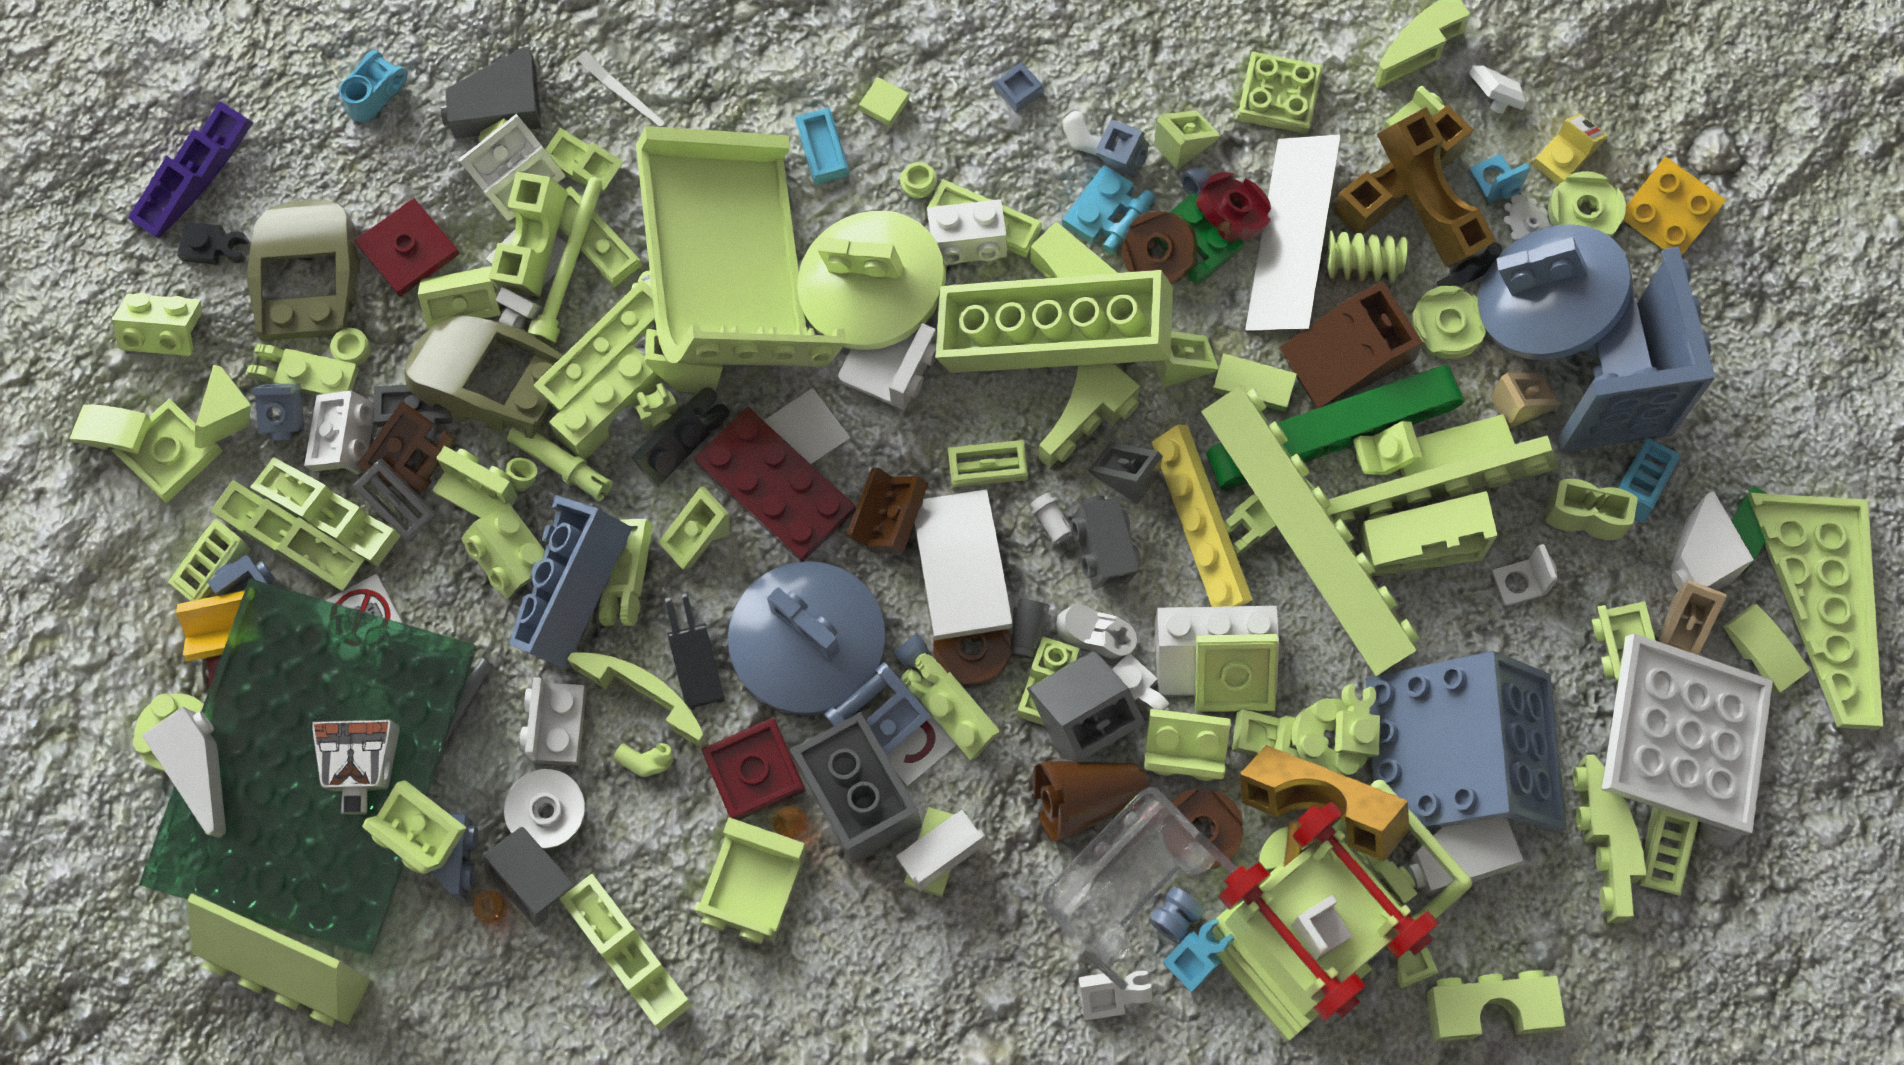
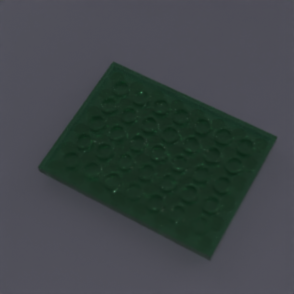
M249 578L201 711L214 727V731L210 735L216 742L218 749L226 834L221 838L207 835L174 785L139 885L188 900L192 893L242 917L373 956L404 864L402 858L391 849L384 848L374 842L371 837L372 834L365 830L362 825L367 818L378 815L397 782L406 780L427 797L478 647L475 644ZM391 720L400 725L388 789L367 791L366 814H342V791H329L322 788L320 783L313 722Z

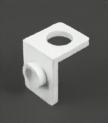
M1542 544L1536 547L1528 560L1496 568L1493 570L1492 576L1503 605L1510 606L1547 595L1557 581V569L1553 559L1548 555L1545 545ZM1518 573L1524 576L1527 580L1526 591L1518 594L1509 591L1505 584V579L1509 574Z

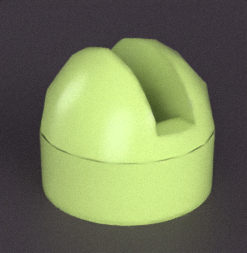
M514 458L508 462L505 473L511 477L510 483L514 490L521 492L531 488L537 476V467L529 459Z

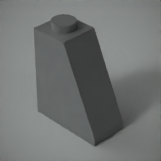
M530 46L518 49L445 89L446 104H441V117L443 125L450 126L455 139L480 136V132L502 119L508 121L515 114L520 117L529 130L542 128L537 69Z

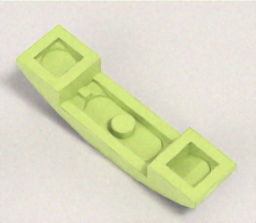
M576 652L571 653L567 658L573 670L605 690L614 677L671 711L666 719L670 730L701 749L708 744L696 718L684 701L670 687L651 673L627 661L602 654Z

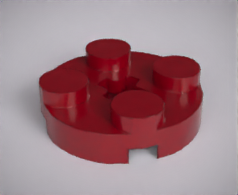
M1220 172L1212 175L1205 183L1200 195L1196 199V207L1218 229L1219 235L1227 241L1235 242L1238 238L1252 239L1259 236L1271 219L1268 216L1271 210L1268 197L1259 186L1249 179L1245 178L1242 183L1232 179L1234 173Z

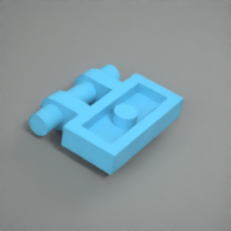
M1103 165L1064 216L1062 226L1092 245L1099 235L1102 234L1107 238L1102 248L1107 253L1114 255L1118 248L1122 246L1123 240H1126L1132 222L1140 215L1150 211L1149 207L1156 197L1152 192L1144 190L1138 199L1131 198L1130 195L1134 191L1135 183ZM1119 209L1126 213L1120 223L1111 222Z

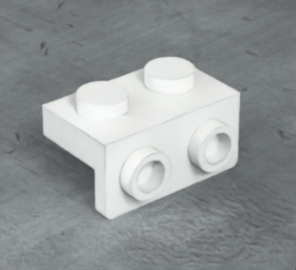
M1001 199L927 208L929 230L940 248L945 265L979 260L992 261L1007 256L1006 230Z

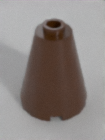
M1044 761L1036 764L1033 769L1034 800L1041 798L1044 809L1043 812H1038V817L1044 832L1051 841L1065 840L1141 803L1144 800L1145 793L1149 790V782L1143 769L1139 770L1135 763Z

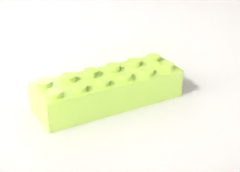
M1162 270L940 286L935 358L950 373L1170 360L1173 286Z

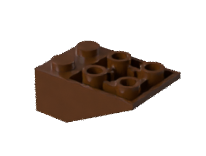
M1382 281L1347 299L1310 325L1309 329L1303 330L1280 346L1279 350L1292 371L1297 374V379L1316 409L1332 404L1416 361L1423 342Z

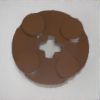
M1161 210L1146 212L1132 222L1126 240H1123L1122 257L1129 272L1162 270L1168 281L1173 285L1185 278L1189 271L1197 265L1198 242L1192 226L1180 215ZM1159 238L1163 243H1168V249L1163 258L1159 255H1153L1151 249L1156 247L1155 240Z
M1008 629L941 640L933 639L934 659L947 673L950 672L963 688L983 686L994 681L1004 672L1010 661L1011 637ZM970 638L973 643L979 640L983 644L979 647L978 655L973 656L971 653L966 655L962 652L965 649L964 641Z
M1193 789L1180 794L1171 802L1167 808L1161 831L1167 851L1179 864L1196 872H1205L1222 867L1235 856L1242 841L1243 821L1238 807L1223 793L1214 790L1210 792ZM1197 820L1201 824L1209 821L1212 824L1209 831L1212 837L1209 839L1195 837L1193 834L1195 831L1193 823Z

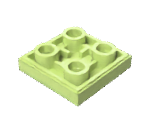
M1251 52L1237 121L1309 135L1323 65Z

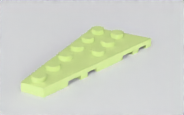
M1546 435L1328 499L1332 506L1326 510L1334 522L1341 519L1344 524L1354 521L1355 516L1370 513V515L1381 514L1392 510L1393 507L1420 503L1445 495H1450L1451 499L1460 498L1472 494L1473 489L1484 486H1489V488L1499 487L1510 483L1514 479L1537 476L1549 471L1558 470L1559 466L1549 437Z
M1750 493L1748 499L1763 534L1765 547L1837 728L1880 729L1883 727L1868 499Z

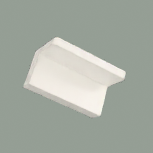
M961 809L898 854L896 860L920 892L985 846L986 835L981 829L977 830Z

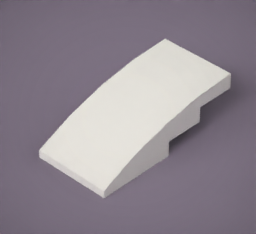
M987 489L923 499V504L918 511L914 524L934 640L1012 628L1013 623Z

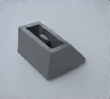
M1091 651L1027 688L1061 759L1080 762L1145 724L1127 685L1096 651Z

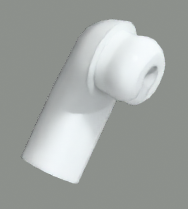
M1079 111L1071 112L1063 121V130L1071 147L1097 155L1095 150L1101 137L1090 134L1085 122L1086 117L1083 113Z

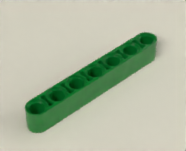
M1442 365L1278 422V425L1288 438V441L1283 445L1290 456L1298 454L1303 462L1306 463L1354 446L1353 440L1359 436H1375L1401 421L1411 422L1414 425L1448 413L1461 406L1465 402V398L1450 366ZM1222 443L1216 444L1207 450L1206 456L1220 489H1231L1248 483Z

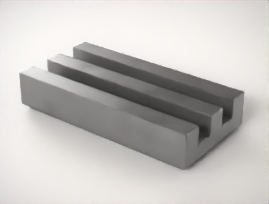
M382 458L352 485L406 541L413 537L436 514ZM378 471L423 514L420 518L377 476L376 473ZM368 481L413 524L410 528L365 485Z

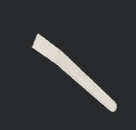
M587 50L576 58L599 81L658 126L664 125V121L612 77Z

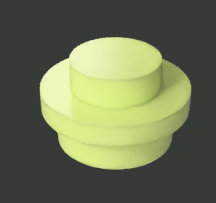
M912 163L901 174V188L906 195L912 198H926L936 189L937 175L925 163Z

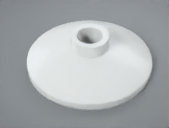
M540 769L521 777L511 787L504 805V817L510 832L513 833L518 828L524 827L542 849L557 847L571 839L580 828L585 814L584 796L577 783L567 774L553 769ZM545 806L554 807V813L550 818L545 819L541 817L542 808Z

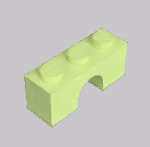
M516 172L507 208L514 213L516 219L514 238L510 245L497 244L488 278L501 288L504 287L519 294L541 296L568 192L551 177Z
M630 344L549 421L556 438L576 457L581 456L586 460L610 437L608 428L615 416L629 405L636 409L635 406L640 405L637 394L643 392L645 396L653 394L657 390L656 385L663 384L662 378L645 364V355L634 345Z
M1532 970L1518 973L1519 979L1503 980L1502 974L1482 975L1477 977L1478 983L1462 984L1461 978L1437 980V986L1432 987L1426 992L1433 1043L1475 1039L1481 1035L1480 1014L1483 1006L1486 1004L1500 1005L1510 1013L1514 1023L1515 1035L1556 1032L1566 1025L1558 977H1544L1543 970Z

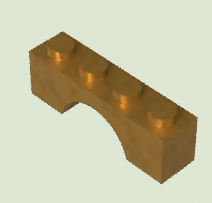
M1448 104L1432 117L1444 140L1440 150L1442 169L1466 150L1474 130ZM1389 162L1373 173L1364 172L1339 193L1334 214L1353 233L1364 235L1409 198L1392 163Z
M1427 107L1376 134L1445 267L1465 259L1496 242L1480 209L1466 204L1449 186L1440 162V150L1444 140Z
M1265 745L1240 773L1242 803L1275 817L1292 810L1311 808L1314 805L1321 809L1333 801L1344 814L1341 820L1346 825L1347 846L1381 861H1384L1409 832L1407 800L1268 745Z

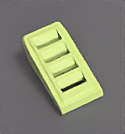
M215 519L199 538L168 583L190 601L205 599L213 591L207 581L215 576L216 571L225 564L236 562L248 554L251 548L223 523ZM222 540L229 545L225 551L218 546ZM211 552L220 558L216 564L207 558ZM200 563L210 571L206 577L196 570ZM189 575L201 584L197 590L185 581Z
M1652 807L1644 849L1647 875L1639 881L1640 886L1681 896L1699 821L1698 818ZM1665 821L1681 825L1680 833L1663 829ZM1661 837L1679 841L1678 848L1660 845ZM1657 853L1676 857L1675 865L1657 861ZM1653 869L1673 873L1672 881L1652 876Z

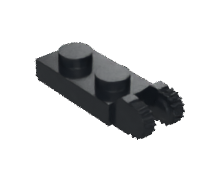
M712 387L704 388L686 405L682 404L632 455V460L652 484L659 487L711 434L709 431L719 428L729 417L730 413L726 405L720 403L711 408V405L718 398ZM702 413H705L700 419H699V417L697 416V415H700V414H702Z

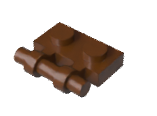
M403 401L395 409L357 466L367 471L382 458L419 494L420 491L425 492L431 484L430 477L439 466L436 458L443 447L446 446L451 449L457 439L444 431L437 442L432 441L427 435L435 423ZM420 449L427 456L416 470L407 463L416 450ZM380 471L376 473L388 487L392 486V483Z

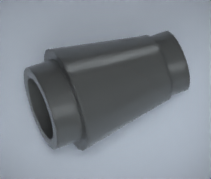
M1019 599L1018 606L1013 608V649L1011 654L1035 659L1036 651L1051 619V615L1048 614L1050 605L1029 599Z

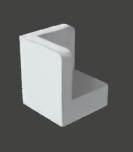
M1333 895L1299 915L1292 924L1315 961L1352 937V934L1334 909L1337 901Z

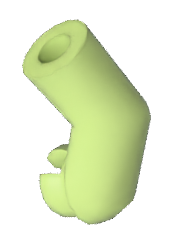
M622 743L616 750L613 760L640 777H648L670 768L673 763V750L669 745L659 743L656 744V748L641 754Z

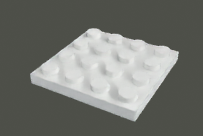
M1637 634L1626 636L1602 790L1665 811L1698 818L1699 822L1742 836L1752 834L1773 680Z

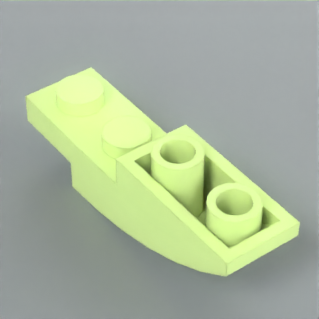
M1586 755L1578 763V767H1575L1573 770L1574 790L1580 791L1581 807H1578L1576 811V824L1578 831H1583L1584 843H1600L1601 847L1596 849V866L1598 871H1603L1604 887H1601L1599 892L1601 911L1606 912L1607 923H1625L1634 917L1631 883H1637L1647 875L1644 853L1636 824L1624 797L1602 790L1605 767L1595 755Z

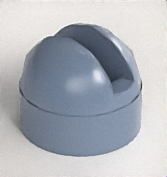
M1196 166L1182 174L1181 182L1188 195H1191L1193 192L1197 196L1200 195L1203 186L1209 179L1207 175L1210 173L1209 169Z
M916 633L893 654L904 665L915 667V660L921 654H928V648L925 641Z

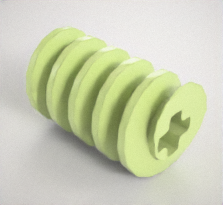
M1330 231L1326 267L1330 279L1335 278L1338 269L1343 270L1345 280H1349L1353 271L1357 270L1360 281H1364L1368 272L1372 271L1375 282L1379 283L1383 273L1386 272L1388 273L1390 284H1394L1398 275L1404 273L1407 258L1406 237H1401L1397 246H1395L1393 237L1386 236L1380 246L1378 236L1371 235L1365 245L1364 237L1361 233H1357L1352 243H1350L1347 232H1341L1335 242L1334 235Z

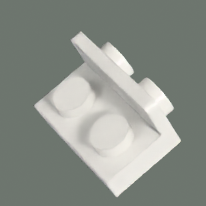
M352 390L316 395L304 466L313 471L345 468L357 475L364 474L365 471L357 466V464L370 446L374 403Z
M533 678L532 689H526L524 698L525 712H529L528 727H522L520 733V749L525 751V755L531 763L579 766L587 694L585 685L545 683L542 678Z

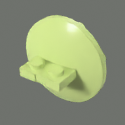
M889 211L858 213L830 226L817 237L806 252L797 279L799 302L809 323L820 335L831 336L836 329H844L845 344L843 347L856 350L882 349L908 338L918 331L921 324H925L933 315L939 305L940 286H945L946 282L945 262L932 234L914 219Z

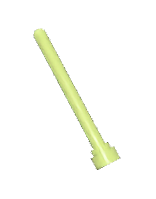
M596 177L591 178L587 183L543 312L537 315L536 320H531L528 329L529 334L548 346L556 344L560 333L558 328L559 322L556 318L602 189V181Z

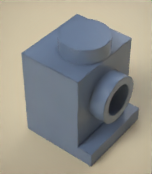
M1111 119L1095 153L1108 167L1134 177L1137 169L1146 161L1150 144L1143 137L1145 134L1143 131ZM1117 136H1118V137H1119V140H1118V142H1117V144H1116L1114 150L1111 151V148H1112V146H1113V144H1114V142H1115V140H1116V138H1117Z
M300 383L266 384L252 388L256 401L258 433H269L270 440H285L293 438V432L304 428ZM272 407L280 409V420L273 419Z

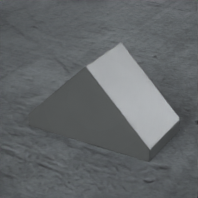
M1110 441L1089 471L1093 476L1138 505L1158 478L1163 456L1159 451Z

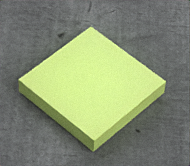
M170 399L149 416L151 422L138 454L116 448L112 450L165 503H168L223 452L216 443L202 449L194 447L196 424Z
M1277 634L1196 636V712H1232L1243 709L1248 711H1275L1278 657Z

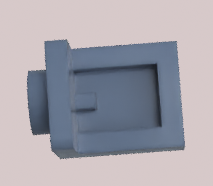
M247 554L236 562L225 564L219 568L215 576L207 581L217 596L249 590L256 584L270 598L277 595V592L271 586V583L276 580L274 575L263 561L256 565Z

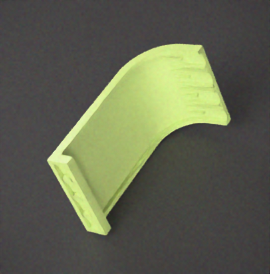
M644 127L636 144L656 329L662 352L669 362L826 367L844 346V329H836L831 336L815 335L814 328H810L807 331L805 315L799 302L797 292L799 271L784 158L790 150L788 135Z

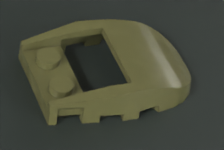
M319 199L286 202L268 209L256 221L251 240L247 283L256 332L261 341L334 336L340 330L351 328L347 323L349 307H355L357 296L355 285L357 273H360V258L357 256L354 242L357 239L354 223L349 214L339 204ZM336 255V295L278 300L263 299V261Z
M454 316L438 322L422 335L407 358L404 377L408 389L418 399L432 407L439 404L450 410L451 417L463 422H466L468 418L485 422L487 428L502 432L506 425L525 429V437L533 439L552 407L535 390L533 385L564 355L523 329L477 317ZM495 339H497V342L510 347L514 344L528 351L529 357L532 358L505 405L465 389Z

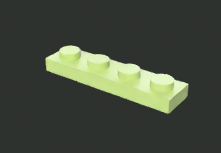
M641 280L533 385L535 390L560 412L630 344L634 345L646 334V330L651 329L656 324L652 288Z

